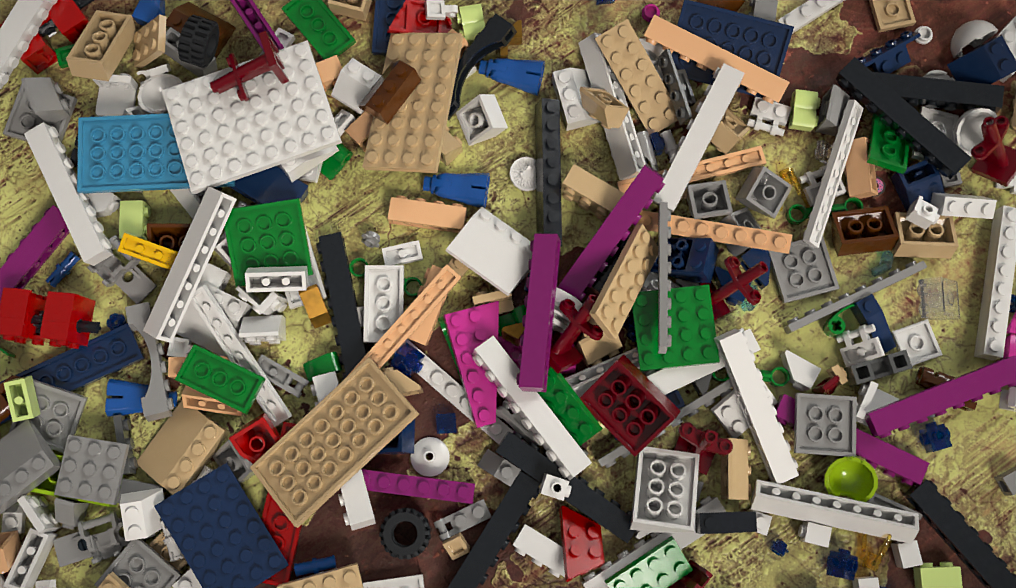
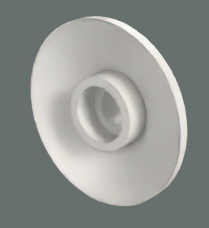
M434 437L419 440L414 445V454L410 456L413 468L419 474L428 477L442 473L448 466L450 458L447 446L441 440ZM428 453L433 454L432 460L426 459Z

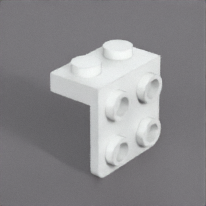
M126 73L112 75L109 81L93 79L99 86L95 110L97 116H122L125 109L135 107L138 84L131 75Z
M239 285L236 287V290L239 292L238 296L245 302L248 301L253 304L251 308L259 315H277L287 307V298L280 293L271 292L262 302L254 293L246 292V288Z
M873 381L861 385L857 398L856 421L867 427L868 425L864 418L867 412L899 400L877 389L879 384Z

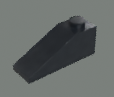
M756 511L695 513L696 533L757 532Z

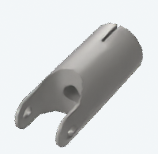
M648 131L636 133L646 165L649 160L652 169L658 171Z

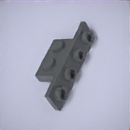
M665 49L657 58L658 64L664 76V82L667 85L679 124L684 125L692 118L690 106H693L696 100L685 69L677 70L670 49Z

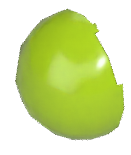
M843 456L830 464L825 474V487L829 495L838 497L848 496L856 501L867 502L874 496L878 488V477L873 466L865 459L858 456Z

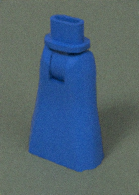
M507 58L489 59V61L481 60L478 74L486 75V78H491L496 82L538 96L544 74L545 61Z
M441 173L437 176L434 174L433 177L425 176L423 191H431V194L435 193L439 197L462 202L474 207L486 208L490 173Z
M109 379L107 383V396L112 398H106L105 412L107 417L120 414L143 413L141 398L145 397L149 385ZM168 391L169 398L172 397L174 407H176L178 393L177 391Z

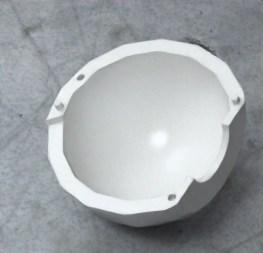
M973 20L963 24L955 31L951 40L950 50L953 58L963 55L962 48L966 45H971L974 48L979 45L981 46L995 35L998 29L985 20Z
M171 74L152 76L139 87L138 104L147 114H166L168 110L162 90L182 84L183 82Z
M971 109L959 117L953 128L954 143L969 156H972L971 149L984 140L981 129L983 120L986 117H997V114L990 109Z

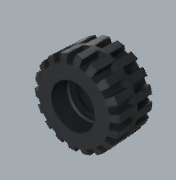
M191 15L185 22L178 43L179 59L198 67H207L217 50L219 42L218 23L197 15Z
M401 508L392 511L385 517L380 527L379 537H381L380 542L384 546V550L389 552L390 556L402 560L412 559L421 554L431 539V527L429 526L428 519L424 517V514L413 508ZM400 522H411L417 529V538L410 545H401L394 537V529Z

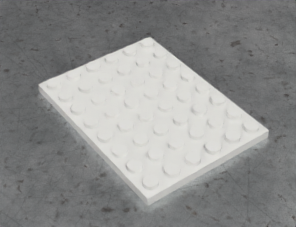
M308 40L283 48L277 53L284 64L285 69L282 70L288 77L289 82L282 84L273 71L265 72L244 82L250 98L247 102L239 99L237 94L239 86L233 87L221 94L218 92L214 93L210 87V82L233 71L230 67L162 90L189 187L193 194L207 190L208 186L214 188L342 143ZM249 61L240 63V64H238V65H239V67H240V66H242L243 64H245V63H247V62H249Z

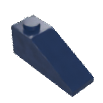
M871 294L854 303L855 306L850 309L860 326L874 324L876 331L869 333L870 338H879L884 353L895 348L896 345L883 310L874 295Z

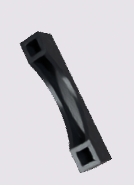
M496 13L487 21L485 28L476 35L472 45L466 48L462 58L459 60L448 120L451 119L460 107L462 87L471 69L487 54L506 47L517 33L511 23Z

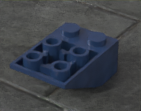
M925 160L907 167L904 174L896 172L890 177L907 213L910 205L919 196H922V200L931 204L933 193H944L941 176L937 167Z
M668 238V244H671V256H668V262H671V274H668V276L693 283H711L719 252L712 238ZM658 256L650 270L651 272L658 273Z

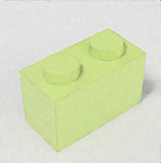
M120 201L119 238L121 240L124 233L147 240V223L149 217H151V208L145 201Z
M32 376L13 379L4 383L13 422L35 418L41 414Z
M940 562V566H933V563H923L920 567H913L915 588H963L961 567L954 566L953 562Z

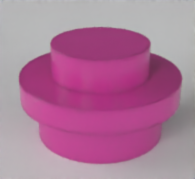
M654 4L644 6L641 13L642 18L647 22H651L654 15L660 16L659 8Z

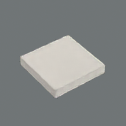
M928 319L891 332L897 351L907 350L912 366L943 355Z

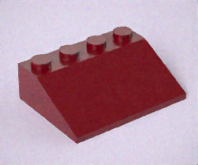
M624 354L580 397L588 410L634 457L676 419L681 412Z

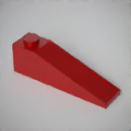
M265 412L229 437L239 455L252 464L281 439Z

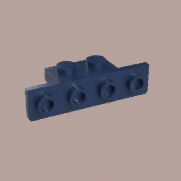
M910 30L905 31L897 39L889 40L881 48H875L867 56L857 59L866 67L872 64L874 72L890 74L911 62L906 44L919 38L921 34Z

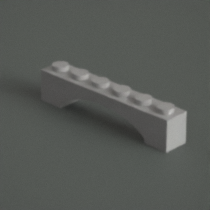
M149 302L127 306L125 310L129 327L132 331L137 330L142 335L150 353L151 379L145 397L141 398L144 417L150 422L171 417L174 403L172 397L169 398L168 391H171L169 379L165 378V373L168 370L166 362L162 361L161 355L164 354L163 345L159 343L158 339L143 331L153 309Z

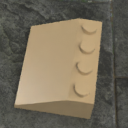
M181 400L173 411L172 416L167 419L137 460L138 466L163 488L175 494L197 479L204 465H207L230 431L201 410L183 408V401Z

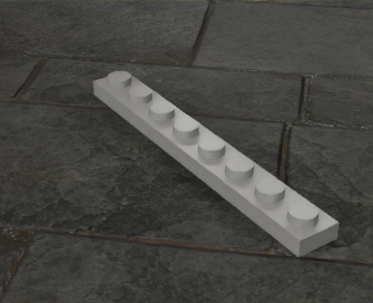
M660 202L658 210V354H666L667 347H671V335H668V328H671V316H668V310H671V298H668V291L671 292V280H668V274H671V262H668V256H671V244H668V238H671V227H668V221H671V210H668V202Z
M915 260L905 265V270L900 271L898 268L888 273L890 277L883 279L881 276L871 281L873 285L866 287L864 284L854 289L856 293L852 295L845 293L839 296V301L835 303L832 300L822 304V309L818 311L814 308L805 312V317L801 319L797 316L787 321L788 325L783 329L786 334L796 331L927 268L924 261L917 263Z
M730 379L681 408L679 415L668 426L671 425L674 428L683 422L681 418L688 415L690 418L698 413L699 410L697 408L700 406L708 407L716 402L714 398L718 395L724 397L731 392L730 388L733 387ZM664 429L657 437L666 433V430ZM621 445L598 459L597 463L600 468L605 466L607 469L617 463L615 461L616 458L619 456L625 458L631 453Z

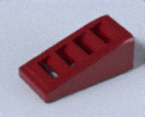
M834 375L825 378L812 389V392L814 394L831 395L835 392L840 377Z

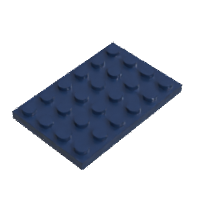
M684 0L677 23L678 27L778 77L780 76L794 26L691 0ZM673 51L672 57L677 70L685 69L690 80L713 85L715 81L712 74L713 70L709 68L706 71L696 67L697 62L691 59L689 62H686L679 58V53ZM741 84L736 90L737 92L755 96L746 91L747 87ZM759 93L756 94V97H760V98H763V97H764L763 95H761V94H759Z
M227 463L154 506L202 588H255L289 566Z

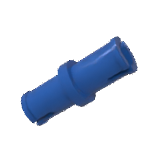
M70 251L67 257L56 265L57 268L45 281L47 283L50 282V285L56 288L59 282L71 273L70 270L81 257L76 256L75 252Z
M334 555L321 559L312 558V561L294 564L296 577L313 572L317 574L322 570L336 568Z

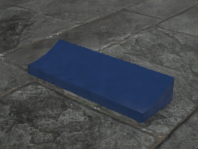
M277 166L235 180V186L230 187L256 204L300 198L302 203L308 196V185L298 179L291 182L284 171Z

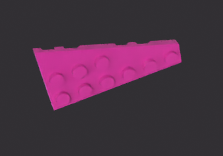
M499 301L443 316L475 428L496 423L497 386L494 382H490L487 379L482 366L479 367L474 362L472 353L475 348L492 336L498 341Z

